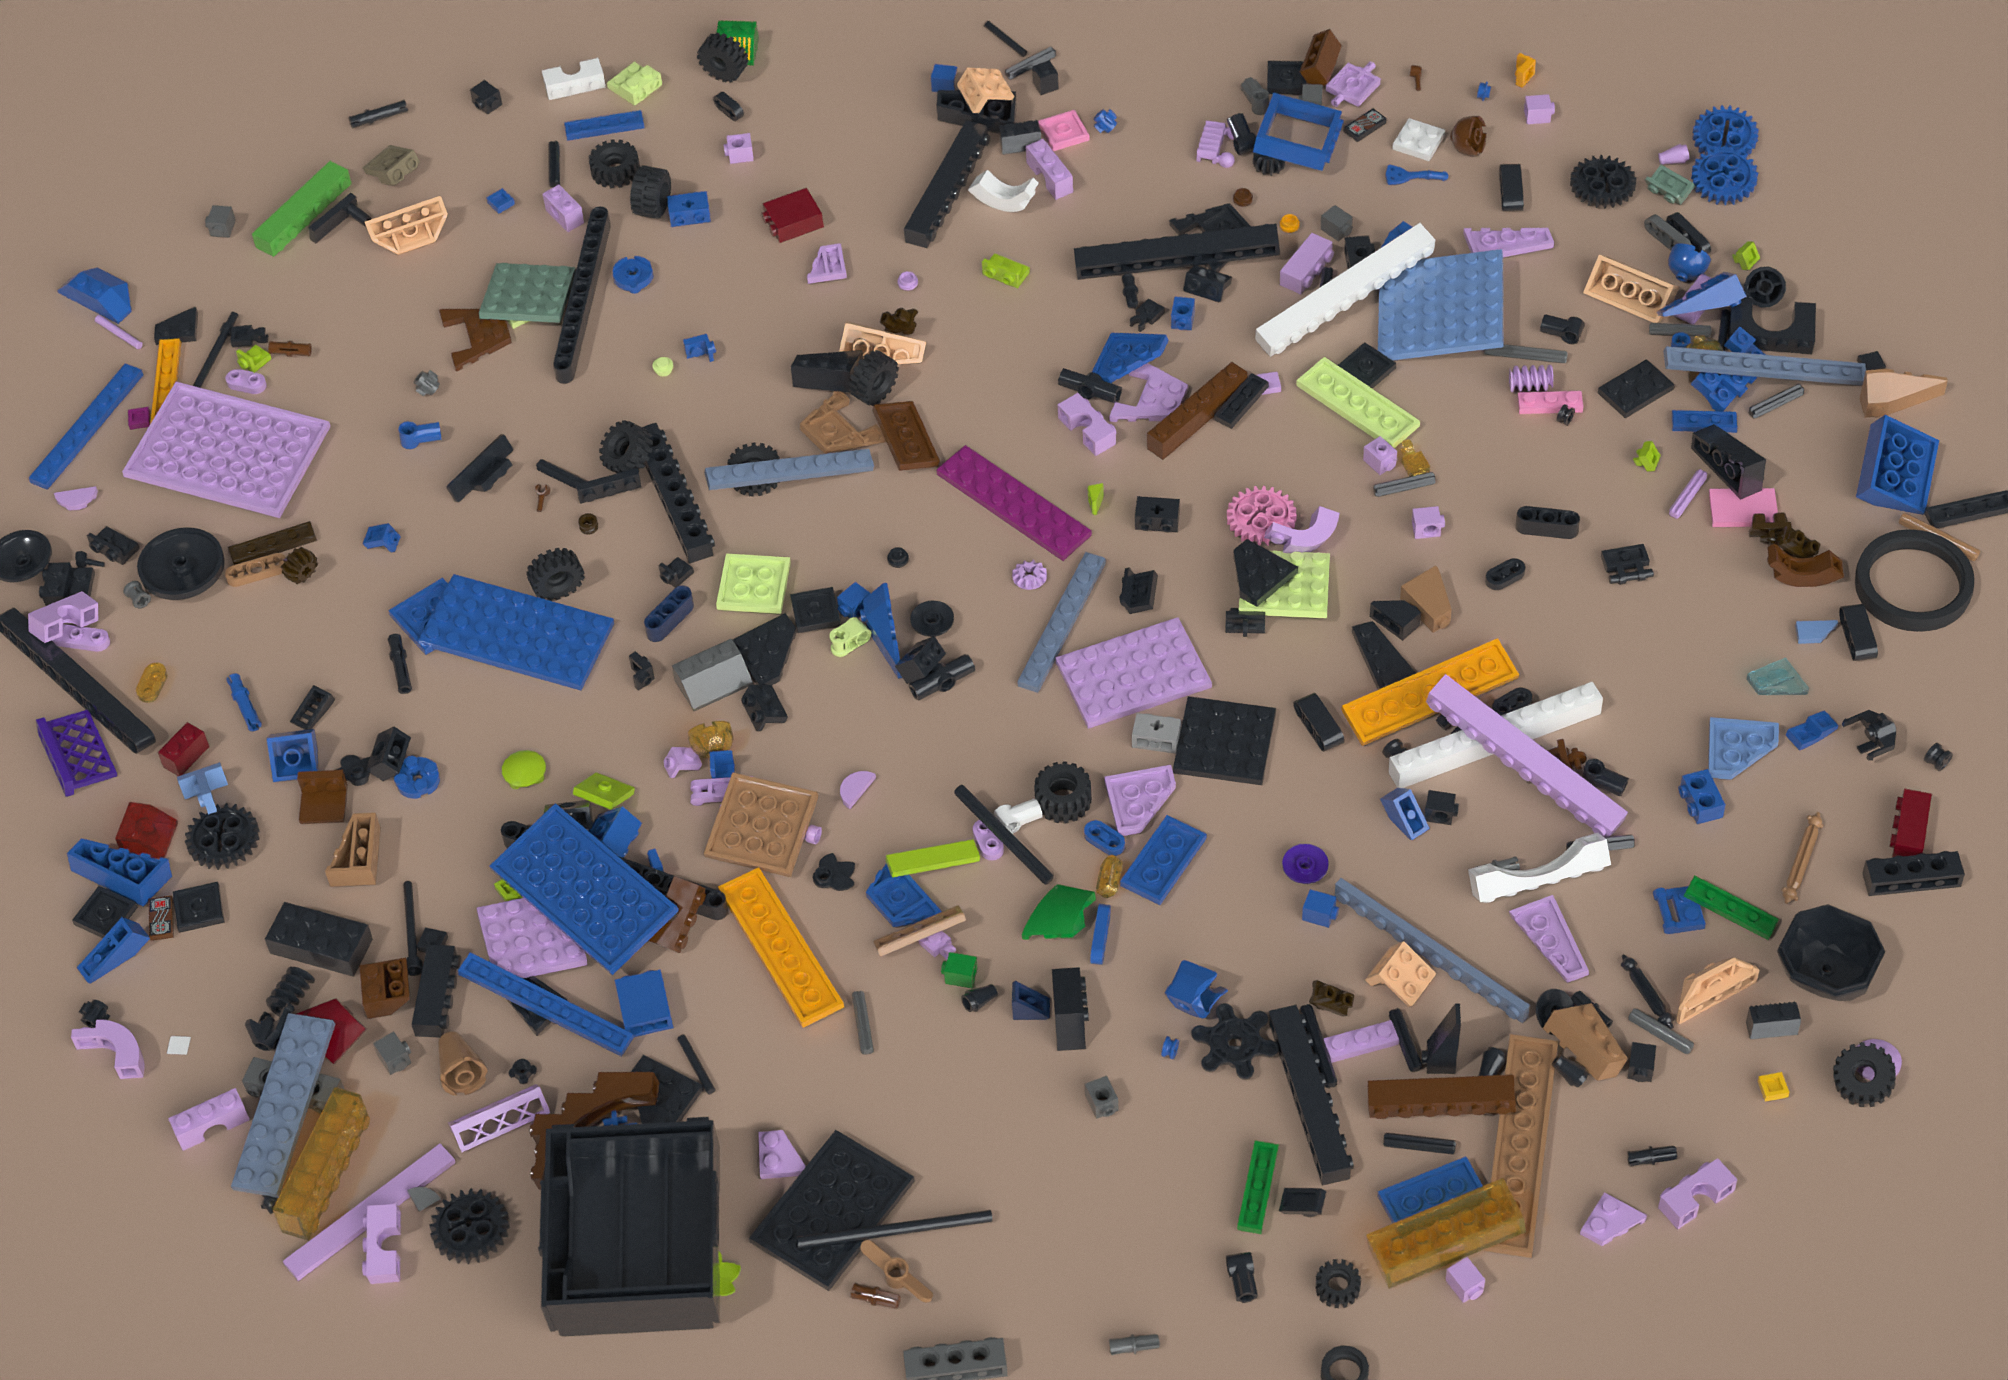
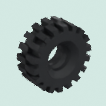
M720 33L710 34L697 51V59L700 60L698 62L699 65L704 66L702 69L705 72H709L708 75L710 77L715 76V80L719 81L722 79V82L726 83L729 81V83H732L739 78L747 67L749 59H747L748 54L744 53L745 48L739 46L741 43L733 41V37L730 36L728 38L727 34L724 33L721 36Z
M612 139L610 143L604 141L602 146L596 145V150L592 149L591 155H589V165L593 180L598 185L602 183L604 188L609 185L610 189H614V186L622 188V184L630 185V180L633 181L640 167L638 152L635 147L631 146L627 141L624 144L623 140L620 139L618 142ZM612 164H620L616 167H610Z
M872 350L870 354L864 355L863 360L860 359L858 361L859 365L854 367L853 370L855 372L851 374L850 378L852 381L849 382V392H851V395L869 406L881 403V399L884 400L887 397L886 394H890L892 391L891 387L895 386V379L899 375L896 373L899 371L898 363L879 350Z
M622 420V423L618 421L615 423L616 427L611 426L609 428L610 432L604 434L605 440H601L600 444L603 445V448H599V453L602 454L600 456V460L603 461L602 465L615 473L635 468L639 472V468L643 469L645 467L644 462H648L650 459L648 453H652V448L649 447L653 445L652 440H650L651 435L645 428L630 421Z
M756 442L751 443L752 446L744 444L743 449L736 448V454L731 453L727 463L728 465L777 460L780 457L776 450L773 451L771 446L768 445L765 448L764 443L756 446ZM780 482L734 487L737 492L740 490L742 495H745L747 492L751 497H754V493H758V496H763L762 492L770 493L771 487L773 489L777 488V483Z
M555 548L553 552L549 549L546 551L547 554L543 555L541 553L538 555L539 558L537 560L533 559L531 561L533 565L528 566L526 575L537 597L547 598L549 601L555 598L557 601L561 599V596H569V592L574 593L577 591L576 586L580 587L582 585L581 581H584L585 572L577 555L571 549L568 551L567 548H563L562 551L560 548Z
M1860 1042L1858 1047L1852 1044L1849 1045V1050L1844 1048L1841 1051V1056H1837L1836 1064L1833 1067L1837 1092L1840 1091L1841 1097L1844 1100L1846 1098L1849 1099L1850 1104L1859 1103V1107H1864V1104L1874 1107L1875 1102L1883 1103L1886 1096L1889 1098L1892 1094L1891 1090L1895 1088V1064L1892 1062L1890 1054L1886 1055L1885 1049L1881 1046L1877 1049L1876 1044L1870 1043V1046H1865V1042ZM1860 1066H1869L1875 1073L1874 1078L1866 1083L1860 1082L1855 1077L1856 1069Z

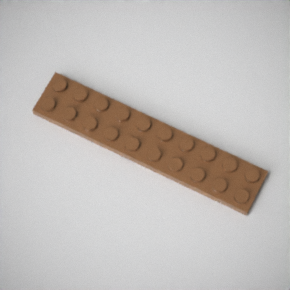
M1510 1034L1505 1075H1514L1516 1112L1499 1115L1482 1251L1532 1258L1555 1071L1551 1064L1557 1055L1558 1041Z

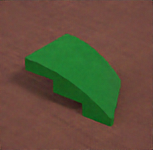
M1056 884L1034 909L1024 927L1022 939L1029 940V937L1032 935H1043L1044 939L1057 937L1073 938L1086 927L1083 910L1096 900L1095 892Z

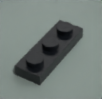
M1251 373L1214 415L1215 421L1232 429L1269 387L1268 381Z
M637 468L576 484L580 504L641 487Z

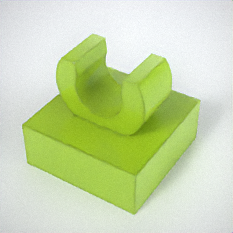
M1747 241L1738 249L1736 254L1732 255L1734 262L1740 263L1742 270H1749L1760 260L1755 243L1752 241Z
M1645 441L1642 448L1636 450L1639 457L1633 458L1636 466L1643 465L1647 472L1655 471L1661 455L1652 441Z

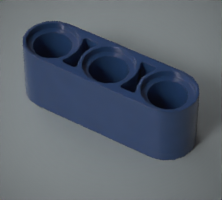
M682 585L676 587L644 619L648 640L651 642L662 641L693 610L694 602L692 591L689 587Z

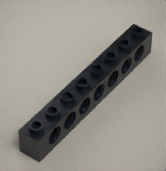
M656 422L643 426L642 428H645L650 433V440L653 442V445L649 446L652 448V453H648L650 459L648 462L645 461L644 464L689 564L713 556L712 547L715 546L714 539L711 534L708 535L706 532L708 527L705 519H700L699 517L701 512L698 504H693V493L691 489L686 488L687 481L685 475L679 473L680 465L678 460L672 458L674 454L671 445H666L665 441H667L664 430H660Z

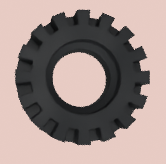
M1333 1259V1264L1327 1261L1325 1262V1267L1321 1265L1319 1268V1272L1316 1274L1315 1289L1317 1296H1320V1301L1323 1303L1326 1300V1306L1330 1307L1334 1303V1308L1339 1309V1304L1346 1308L1348 1302L1352 1305L1355 1302V1298L1358 1299L1361 1276L1357 1268L1353 1270L1354 1265L1351 1262L1347 1266L1346 1260L1342 1259L1341 1264H1339L1337 1259ZM1340 1277L1347 1281L1348 1286L1344 1290H1334L1330 1288L1328 1282L1331 1278Z

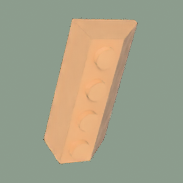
M1599 255L1583 293L1653 323H1660L1663 316H1658L1657 311L1674 301L1680 286L1606 255Z

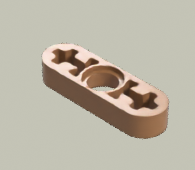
M274 553L230 566L225 571L227 583L232 587H238L283 574L281 565L286 557L281 553ZM255 567L262 568V570L258 573L251 572V570Z

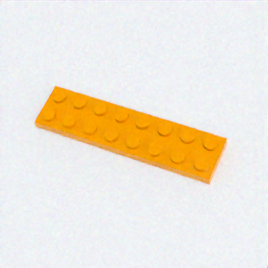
M1497 638L1344 704L1341 710L1359 742L1364 746L1439 713L1433 711L1428 703H1426L1429 692L1445 674L1476 697L1518 679L1519 673Z
M759 867L718 886V890L723 892L726 897L728 908L802 1028L844 1008V1002Z

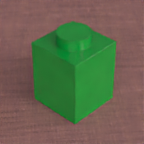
M949 952L947 961L944 960L941 967V974L945 977V984L973 989L978 970L977 957Z

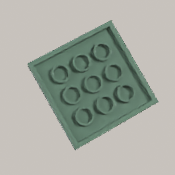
M496 263L479 310L480 319L560 323L573 285L576 268Z

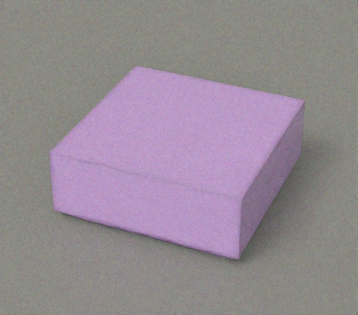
M1277 372L1257 374V376L1267 380L1269 383V387L1262 395L1281 392V384Z

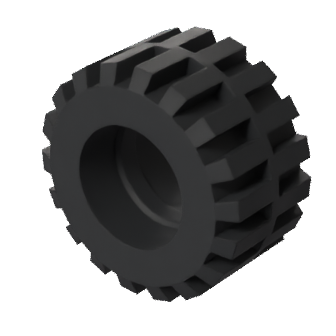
M645 165L639 167L634 176L630 191V204L633 214L660 219L668 206L667 196L671 195V178L667 169Z
M1062 761V764L1055 762L1051 767L1049 765L1045 766L1044 771L1040 770L1038 777L1035 778V800L1037 799L1045 819L1049 821L1054 819V823L1064 821L1065 824L1069 823V820L1077 821L1078 816L1082 818L1085 815V811H1089L1092 802L1091 780H1089L1088 773H1084V769L1081 766L1077 768V764L1071 763L1069 765L1066 761ZM1061 789L1072 791L1071 794L1064 796L1054 794L1055 791Z

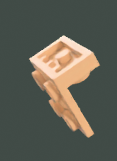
M967 68L957 83L973 113H979L988 99L1012 100L1014 98L1010 87L998 69Z
M1403 941L1391 946L1365 981L1370 986L1379 983L1386 984L1408 1007H1411L1435 977L1436 973Z

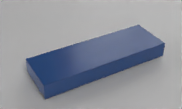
M1672 410V431L1696 432L1715 424L1727 433H1737L1736 412Z

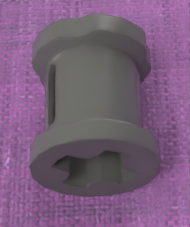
M131 581L124 587V595L132 600L135 608H144L151 601L150 594L144 592L139 581Z

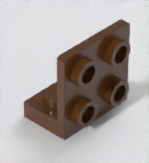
M343 770L298 772L297 780L302 791L299 823L344 822L348 784Z

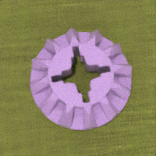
M1034 559L1032 562L1024 560L1022 564L1016 565L1012 572V578L1018 587L1032 590L1039 588L1045 583L1047 572L1042 563H1036ZM1033 571V576L1030 574L1026 576V572L1031 573Z

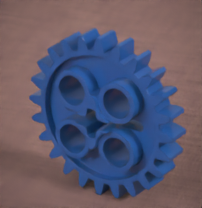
M1721 105L1720 110H1717L1714 106L1712 112L1706 110L1705 115L1700 114L1699 120L1695 121L1692 140L1695 141L1694 146L1699 147V153L1705 151L1704 155H1706L1708 149L1714 152V147L1721 151L1725 122L1729 121L1726 150L1729 151L1733 147V152L1741 149L1740 155L1746 153L1751 155L1752 149L1756 148L1759 136V129L1756 128L1757 123L1752 122V116L1746 117L1747 111L1739 113V107L1734 111L1731 105H1729L1728 109Z
M1723 146L1722 150L1719 151L1717 147H1714V152L1708 149L1706 155L1701 153L1700 159L1695 160L1691 179L1696 186V193L1702 192L1701 198L1708 196V202L1715 199L1716 205L1720 201H1723L1724 206L1727 205V201L1735 205L1736 199L1742 202L1743 196L1748 198L1750 192H1754V187L1757 185L1758 180L1757 165H1753V159L1747 160V153L1740 155L1741 149L1733 152V147L1727 151L1725 146Z

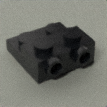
M70 562L49 563L48 568L42 572L45 583L44 586L39 587V597L43 599L45 606L81 591L90 597L95 576L94 568H72Z

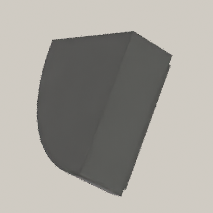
M415 1187L407 1190L418 1211L440 1200V1197L433 1190L425 1187Z

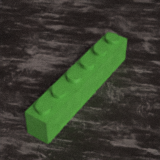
M329 161L252 233L255 247L273 257L283 250L292 239L352 184L348 169Z

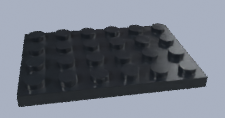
M835 1130L751 1234L749 1242L829 1291L861 1251V1244L865 1240L798 1249L796 1236L881 1225L915 1182V1178L913 1175Z

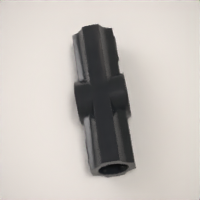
M1065 368L1060 372L1058 385L1077 391L1084 399L1090 400L1093 397H1097L1112 403H1118L1120 400L1122 387L1103 381L1094 372L1084 375Z
M964 654L947 664L937 663L926 677L909 683V689L913 697L918 701L938 690L946 692L955 685L957 680L974 672L975 666L968 654Z

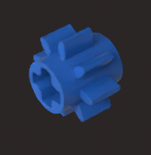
M1104 109L1100 110L1093 118L1096 122L1094 127L1100 133L1103 130L1109 133L1117 125L1115 121L1117 115L1111 109L1107 112Z

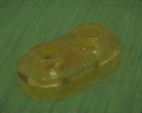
M152 663L145 668L136 687V693L140 701L149 703L158 698L168 676L163 664Z
M1115 855L1108 856L1100 867L1096 893L1103 898L1114 896L1119 888L1118 884L1123 863Z

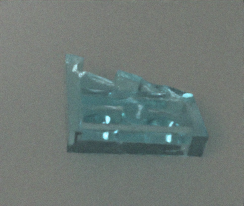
M1787 658L1747 674V681L1758 695H1806L1809 692V687Z

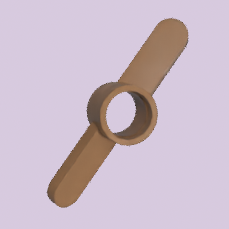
M865 1240L861 1244L862 1253L884 1271L888 1286L894 1289L905 1287L922 1302L927 1303L932 1300L933 1293L909 1273L908 1263L904 1259L892 1258L871 1240ZM894 1269L905 1271L901 1277L895 1278L889 1275Z

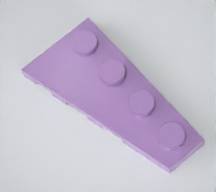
M1464 228L1463 231L1471 253L1502 249L1503 257L1554 248V241L1548 228H1521L1520 231H1514L1510 228H1502V231H1490V228H1481V231H1471V228Z

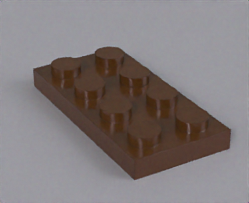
M913 401L873 406L872 411L899 471L939 466L940 459Z

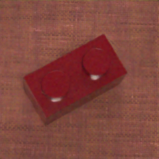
M186 722L157 753L163 768L177 776H181L209 748V744L204 731Z

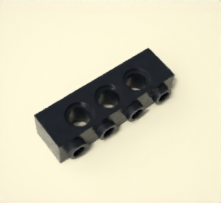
M1942 851L1934 854L1920 853L1914 856H1895L1884 859L1873 858L1865 861L1862 872L1868 896L1957 888L1962 886L1965 876L1958 851Z

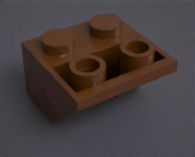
M406 958L360 965L362 1004L367 1019L390 1016L410 1000Z

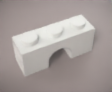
M599 58L580 62L581 69L574 75L564 74L561 66L542 70L549 100L605 88L604 75Z

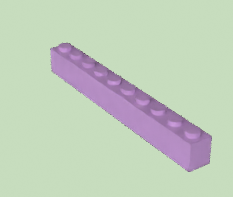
M1445 674L1429 692L1426 703H1428L1433 711L1441 713L1450 724L1462 729L1467 737L1478 741L1487 752L1499 757L1505 766L1516 770L1521 778L1537 786V789L1542 794L1553 798L1559 807L1570 811L1579 822L1591 827L1594 833H1599L1603 837H1611L1625 820L1628 814L1625 809Z

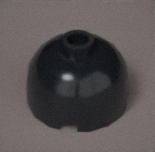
M1769 266L1754 269L1747 276L1744 283L1746 297L1753 298V305L1761 308L1778 304L1786 291V281L1783 275L1777 269Z

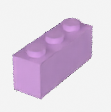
M1311 233L1280 271V285L1298 294H1302L1306 288L1311 286L1316 275L1321 274L1324 265L1332 260L1334 251H1332L1333 242Z

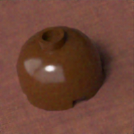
M1463 117L1454 125L1450 133V139L1456 150L1463 155L1479 156L1477 153L1484 151L1487 133H1483L1482 127H1486L1482 117Z

